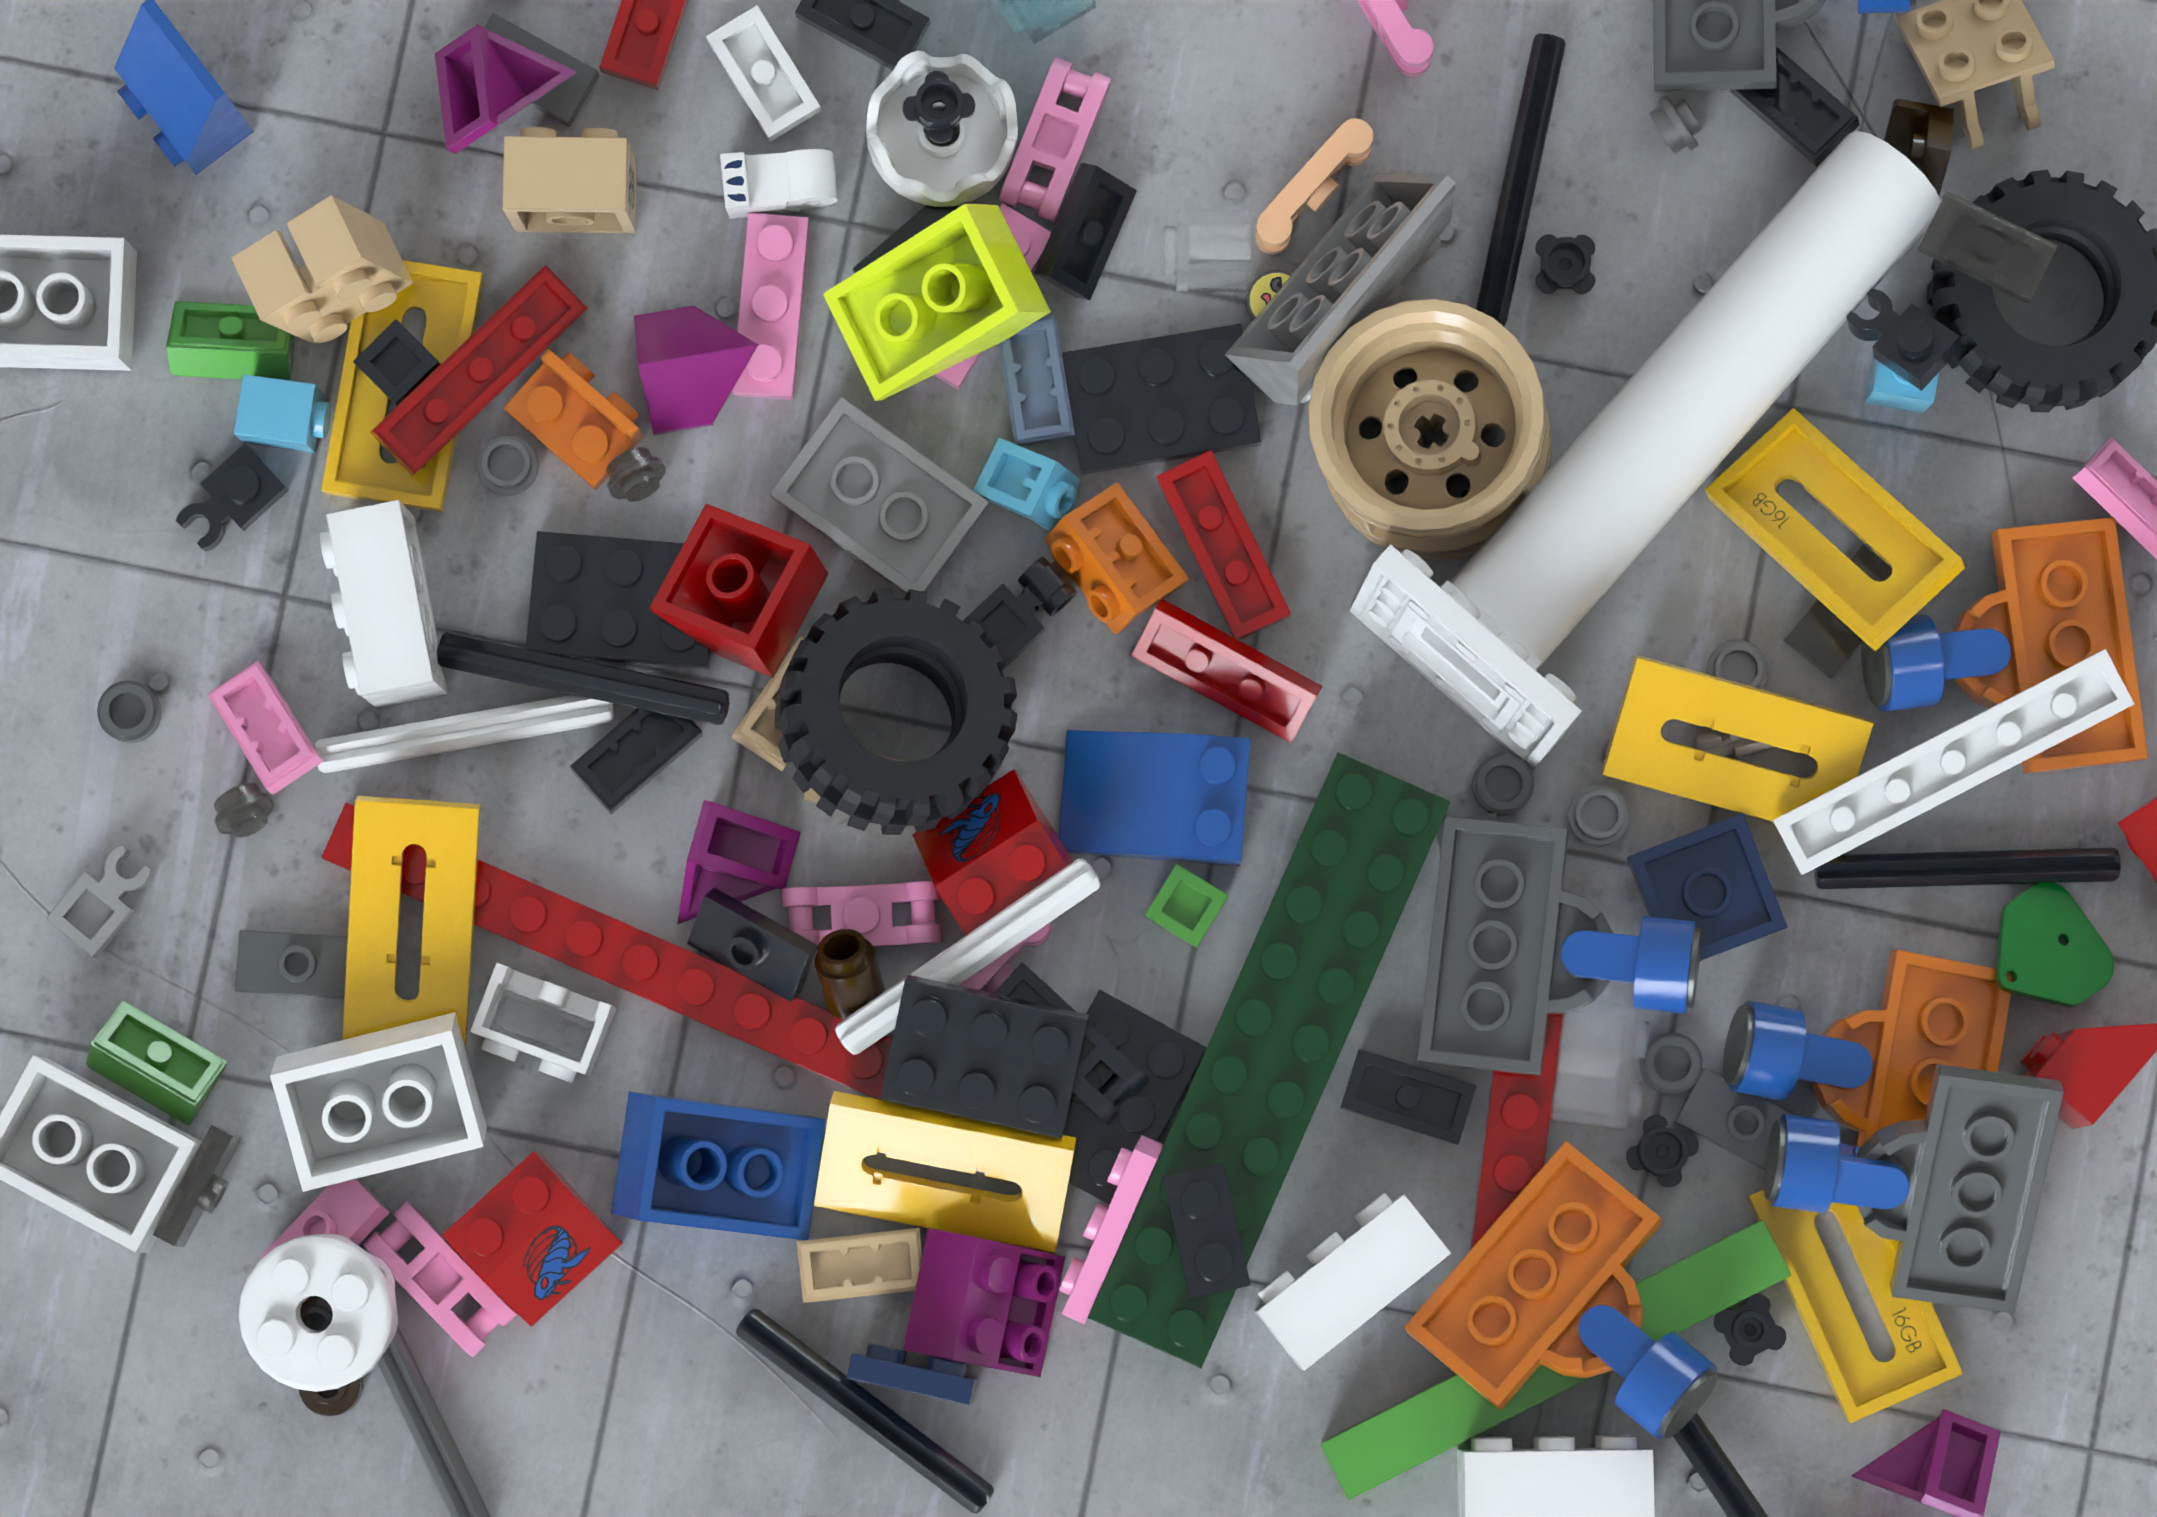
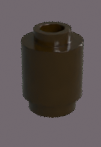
M840 929L827 934L820 941L814 964L827 1009L832 1015L840 1019H846L886 991L874 947L861 933L852 929Z

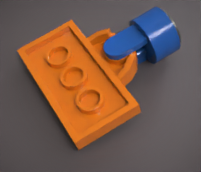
M2113 517L1997 529L1991 532L1999 592L1986 595L1971 604L1959 615L1952 632L1938 633L1933 620L1928 615L1913 616L1876 651L1862 640L1861 662L1865 687L1871 702L1883 712L1936 706L1939 704L1943 694L1944 680L1955 679L1956 683L1972 701L1989 709L2106 649L2134 705L2023 761V774L2139 762L2148 759L2116 521Z
M1898 949L1890 950L1880 1010L1855 1011L1835 1020L1821 1036L1806 1033L1805 1015L1801 1010L1751 1000L1741 1005L1733 1016L1727 1034L1723 1058L1724 1080L1733 1092L1786 1101L1791 1096L1798 1079L1810 1081L1820 1106L1839 1124L1859 1132L1857 1147H1861L1874 1133L1899 1121L1925 1120L1937 1064L1998 1072L2011 993L2005 992L1997 986L1994 968ZM2006 973L2007 980L2013 982L2012 975Z
M1567 1141L1563 1143L1404 1326L1410 1336L1500 1411L1541 1364L1562 1376L1589 1378L1614 1370L1625 1379L1616 1395L1615 1405L1656 1439L1670 1438L1681 1430L1705 1403L1718 1379L1716 1374L1717 1366L1676 1332H1670L1658 1342H1655L1642 1331L1644 1309L1635 1281L1624 1268L1663 1224L1661 1217Z

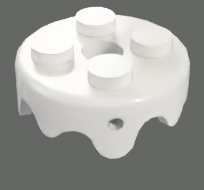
M915 51L907 54L900 59L894 70L875 89L870 98L866 134L867 147L874 167L891 188L898 194L916 203L933 207H946L974 201L989 192L1004 177L1013 161L1017 144L1018 125L1016 103L1011 87L1006 80L999 79L977 59L967 54H959L953 57H932L924 51ZM933 71L946 73L949 80L954 82L962 93H969L975 100L973 115L969 118H962L956 125L960 133L958 139L953 144L945 147L935 146L930 143L924 134L926 128L917 121H908L902 111L904 100L909 96H916L920 86L925 83L927 74ZM936 102L933 105V109L936 112H942L945 106L941 102Z
M305 1235L275 1247L259 1260L248 1275L240 1296L238 1315L240 1329L249 1354L260 1368L272 1378L298 1390L318 1392L338 1389L366 1375L381 1359L397 1331L398 1314L395 1280L390 1268L380 1258L369 1254L349 1238L342 1235ZM319 1296L330 1304L333 1317L327 1329L315 1331L303 1323L300 1309L307 1297Z

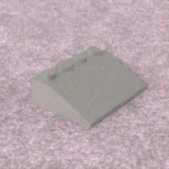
M1378 172L1226 352L1225 356L1275 403L1297 406L1300 402L1305 403L1309 401L1315 376L1333 345L1350 327L1373 312L1389 307L1401 294L1403 285L1400 282L1413 266L1422 265L1438 250L1441 245L1439 235L1451 222L1456 183L1446 174Z

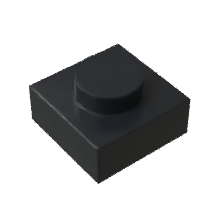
M397 319L353 361L396 406L441 365Z

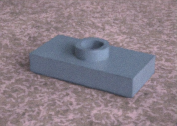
M1056 316L1040 318L999 343L1014 443L1018 446L1075 438Z

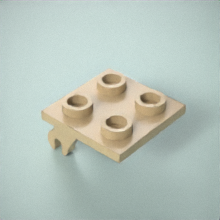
M1941 0L1896 16V25L1939 106L1942 107L1955 103L1960 129L1963 137L1968 136L1970 150L1984 146L1974 91L2011 79L2020 118L2025 117L2026 130L2029 131L2041 126L2040 114L2035 101L2032 75L2055 68V61L2022 0Z

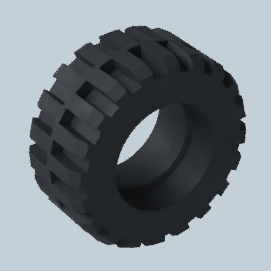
M2048 170L2029 172L2023 180L2016 181L2013 177L1996 184L1986 195L1978 196L1965 209L1945 235L1946 238L1936 251L1931 265V269L1934 271L1933 278L1927 285V304L1933 305V318L1958 334L1961 341V348L1949 360L1948 364L1952 369L1960 365L1970 376L1965 383L1979 394L1984 388L1997 394L1996 403L2010 408H2014L2018 403L2029 405L2030 412L2049 413L2057 406H2064L2066 410L2084 406L2089 400L2097 396L2101 398L2116 388L2142 363L2144 357L2157 343V230L2154 228L2146 231L2139 221L2145 212L2133 200L2127 206L2116 200L2113 196L2118 188L2103 180L2094 187L2083 183L2084 173L2068 170L2061 177H2051ZM2034 238L2060 241L2080 252L2093 266L2101 282L2104 306L2097 324L2085 337L2065 346H2048L2021 336L2005 321L1994 299L1992 279L2002 256L2016 244Z
M891 588L874 590L868 601L862 602L860 598L854 596L839 603L833 615L824 613L811 626L804 640L801 639L783 675L778 690L780 700L775 709V728L782 731V738L778 747L783 762H793L797 769L792 779L802 793L812 788L821 797L816 807L830 817L836 809L850 815L847 826L865 831L869 823L881 825L883 835H901L906 826L914 825L918 832L935 828L944 817L952 820L965 811L975 797H979L990 783L1010 749L1008 742L1016 729L1018 713L1011 710V705L1017 697L1014 678L1004 677L1003 669L1008 659L1001 646L995 645L989 649L983 641L989 630L977 618L967 625L956 617L961 606L947 599L943 600L940 608L927 604V592L909 589L904 599H894V592ZM893 663L910 667L930 679L945 698L951 715L952 725L950 734L942 748L931 757L910 762L882 758L864 748L849 732L842 718L839 706L842 688L856 670L873 664Z

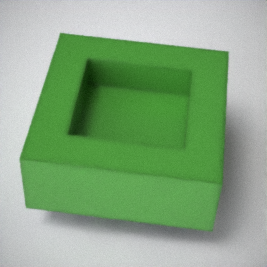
M1176 863L1144 917L1197 949L1229 895Z

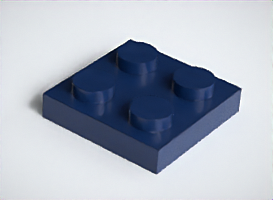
M1743 813L1626 858L1650 917L1696 921V928H1702L1700 961L1788 928Z
M872 1343L868 1344L866 1354H851L847 1379L968 1405L973 1403L978 1378L965 1376L967 1364L931 1356L929 1357L927 1367L905 1363L907 1351Z

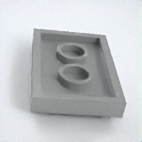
M842 396L770 493L772 499L905 594H907L909 589L927 592L989 507V502Z

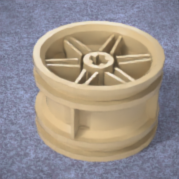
M1428 299L1404 301L1377 310L1350 327L1328 351L1315 376L1308 414L1310 440L1319 467L1326 479L1334 501L1348 522L1371 542L1385 549L1391 544L1400 553L1408 549L1421 559L1427 561L1458 559L1473 554L1549 470L1552 457L1551 426L1545 407L1543 391L1534 364L1512 333L1493 317L1470 306L1444 300ZM1404 369L1413 370L1417 374L1416 382L1408 384L1402 389L1394 384V377L1399 371ZM1465 372L1474 374L1479 380L1477 388L1471 392L1460 391L1455 386V379L1459 374ZM1375 418L1382 424L1381 433L1374 439H1364L1359 432L1361 424L1366 419ZM1437 427H1441L1446 442L1440 447L1433 442L1430 449L1425 448L1421 434L1426 429L1434 434ZM1497 427L1503 429L1505 440L1501 445L1490 447L1483 443L1481 436ZM1406 474L1409 484L1404 492L1392 494L1386 489V481ZM1454 475H1459L1470 482V490L1462 498H1454L1447 492V482Z

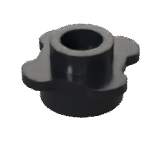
M933 71L927 74L925 83L920 86L916 96H909L904 100L902 111L908 121H917L926 128L929 138L933 142L945 143L953 137V128L960 120L973 115L975 100L969 93H962L960 88L949 80L946 73ZM936 102L944 104L945 109L942 112H936L933 109V105Z
M1547 234L1537 241L1535 251L1540 257V272L1535 278V284L1542 293L1553 294L1557 289H1573L1577 294L1583 295L1592 290L1595 285V276L1590 272L1591 256L1595 252V244L1590 237L1581 234L1575 238H1556L1554 235ZM1561 260H1569L1571 267L1568 270H1563L1559 265Z
M1652 1115L1644 1120V1133L1637 1145L1627 1150L1626 1161L1631 1169L1636 1171L1644 1169L1656 1176L1661 1186L1673 1187L1682 1180L1681 1169L1687 1162L1688 1157L1697 1153L1699 1143L1693 1133H1681L1677 1129L1668 1126L1665 1117ZM1664 1145L1667 1147L1668 1154L1665 1157L1658 1156L1656 1152L1658 1146Z
M1756 1293L1746 1298L1745 1304L1733 1310L1724 1309L1714 1317V1328L1717 1332L1724 1334L1726 1342L1731 1347L1729 1357L1737 1365H1749L1753 1362L1755 1355L1767 1349L1779 1350L1785 1344L1786 1332L1784 1328L1775 1324L1769 1312L1770 1300L1762 1294ZM1749 1323L1753 1324L1756 1328L1755 1333L1751 1336L1744 1332L1745 1325Z

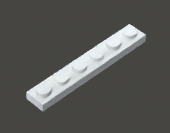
M2104 649L1773 819V822L1800 874L1803 875L2134 705V702L2109 654Z

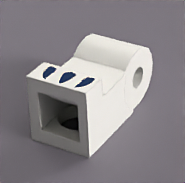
M803 149L786 153L745 155L744 152L720 154L725 208L729 219L748 217V213L773 215L800 212V209L828 206L838 201L834 155L830 150Z

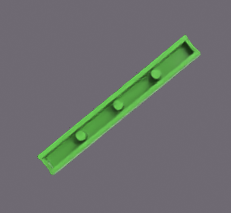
M1764 1220L1753 1222L1635 1282L1644 1309L1642 1331L1655 1342H1658L1670 1332L1679 1333L1790 1277L1791 1273ZM1541 1364L1500 1411L1455 1373L1321 1441L1320 1445L1347 1499L1350 1500L1589 1378L1562 1376Z

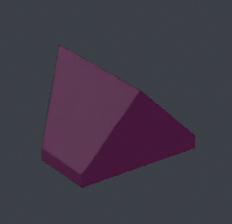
M477 24L434 53L446 150L456 154L576 74L577 71Z
M695 306L634 315L638 367L653 435L713 426L714 420L759 344Z
M704 800L687 857L677 925L697 918L704 896L713 888L740 902L775 889H785L801 832L712 801Z
M1943 1409L1938 1418L1851 1475V1477L1954 1517H1984L2001 1431Z

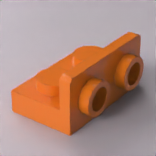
M548 349L541 356L543 364L503 409L596 491L643 439L642 432L634 424L640 417V414L616 392L613 391L606 399L589 384L595 375L570 352H567L560 359Z
M1118 482L1066 514L1045 537V542L1050 548L1053 560L1057 561L1073 578L1074 582L1086 596L1087 604L1094 616L1100 621L1105 622L1115 635L1126 629L1136 617L1158 604L1161 599L1167 598L1182 588L1189 580L1188 576Z

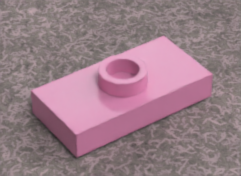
M2110 437L2098 448L2073 479L2115 519L2116 523L2123 526L2157 559V480Z
M259 661L207 694L261 782L272 795L323 762V759L269 673Z
M358 1178L329 1185L263 1253L260 1259L275 1247L305 1235H342L349 1238L356 1245H359L390 1212Z

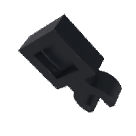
M1871 288L1867 293L1869 305L1880 313L1873 319L1865 320L1850 311L1846 316L1849 330L1860 340H1878L1872 346L1874 359L1922 391L1961 348L1960 336L1912 303L1901 316L1893 311L1890 298L1884 292Z
M244 443L200 483L210 494L211 498L204 504L194 503L183 508L178 514L176 522L185 529L197 518L208 519L210 524L209 531L197 542L199 547L207 552L220 544L225 534V525L231 519L245 531L289 490L249 446Z

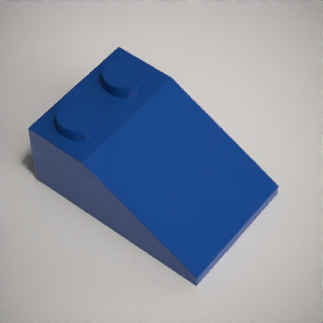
M146 0L142 3L114 67L126 83L117 92L138 120L149 113L162 130L153 137V140L173 166L176 167L185 161L197 175L254 131L154 0Z
M1067 730L1059 839L1068 853L1240 867L1251 738L1189 733Z
M629 1091L611 1213L637 1221L808 1240L826 1119Z

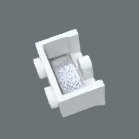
M496 963L470 1032L485 1037L481 1049L514 1062L519 1051L542 1059L538 1071L573 1083L576 1072L591 1076L617 1008Z

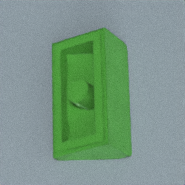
M175 301L166 344L169 369L172 375L242 380L243 374L290 380L294 335L260 320L253 305Z
M122 1001L91 1042L86 1064L91 1070L180 1122L190 1125L227 1066V1061Z

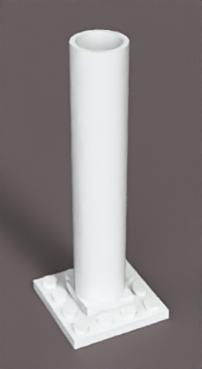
M1861 131L1849 133L1450 582L1447 580L1440 588L1430 579L1433 576V571L1423 559L1408 549L1400 553L1390 544L1374 562L1349 612L1513 755L1526 762L1533 771L1582 712L1573 703L1576 700V695L1563 681L1552 674H1547L1544 678L1537 672V669L1847 320L1846 316L1849 312H1854L1867 297L1871 288L1874 289L1941 214L1942 203L1935 188L1906 156L1887 142L1872 134Z

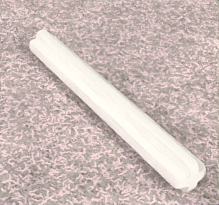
M568 695L317 740L314 744L315 749L323 759V762L317 765V767L323 773H330L602 725L615 720L614 703Z
M1083 858L1076 859L910 975L958 986L1099 889L1101 884L1096 872ZM905 978L837 1024L835 1028L837 1036L853 1055L859 1054L895 1029Z

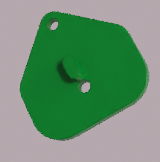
M2051 882L2035 884L2003 907L2000 916L1995 981L2001 990L2064 1007H2075L2109 983L2114 971L2111 951L2071 894L2062 886ZM2059 936L2065 940V945L2059 943ZM2006 973L2012 975L2013 982L2007 980Z

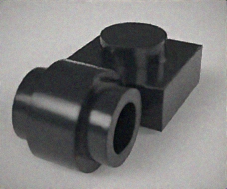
M1043 556L1035 561L1017 580L1024 588L1018 599L1002 584L969 614L963 622L969 625L973 619L977 618L989 630L983 641L989 649L995 645L1001 646L1008 659L1004 667L1005 669L1046 631L1045 627L1034 617L1033 613L1045 610L1052 617L1063 609L1076 595L1077 591L1070 585L1073 578L1057 561L1050 564Z

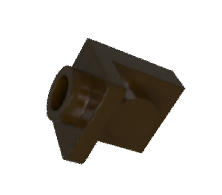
M1896 99L1892 104L1883 141L1906 156L1926 176L1939 196L1952 149L1954 108Z

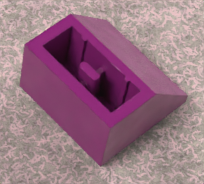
M928 1228L903 1350L1041 1377L1065 1256Z

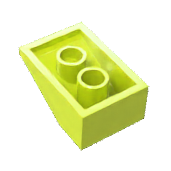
M964 204L823 293L875 401H881L1005 341L1051 312L999 206L988 204Z

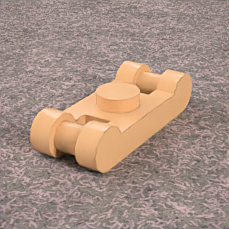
M1353 118L1341 124L1260 214L1257 219L1255 240L1262 252L1276 255L1285 251L1290 244L1294 222L1308 207L1315 213L1318 212L1337 191L1340 185L1333 179L1346 165H1361L1368 159L1374 135L1372 128L1367 122L1362 119Z

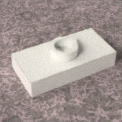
M757 5L706 36L710 47L770 142L821 112L819 103Z

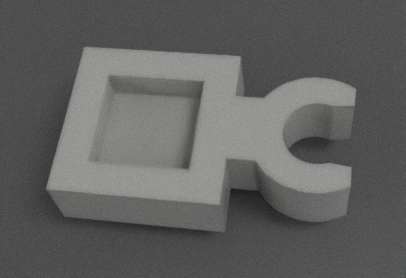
M122 845L114 848L108 854L104 864L105 875L100 881L85 871L46 917L50 923L91 957L96 959L136 912L123 901L125 896L129 892H137L146 888L155 874L152 868L145 865L134 878L125 879L120 872V866L131 851Z

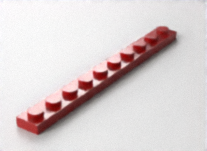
M346 802L321 858L351 871L355 806ZM410 844L403 851L401 893L424 903L427 866L426 851L420 845ZM478 860L474 925L872 1098L883 1100L880 1097L892 1038L884 1036L859 1054L853 1055L842 1045L835 1031L837 1024L844 1019L835 1017L829 1011L797 997L790 1002L735 970Z

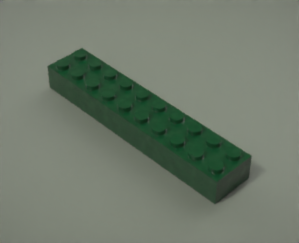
M1337 752L1088 1319L1202 1369L1236 1289L1189 1299L1163 1176L1224 1163L1247 1266L1451 801Z

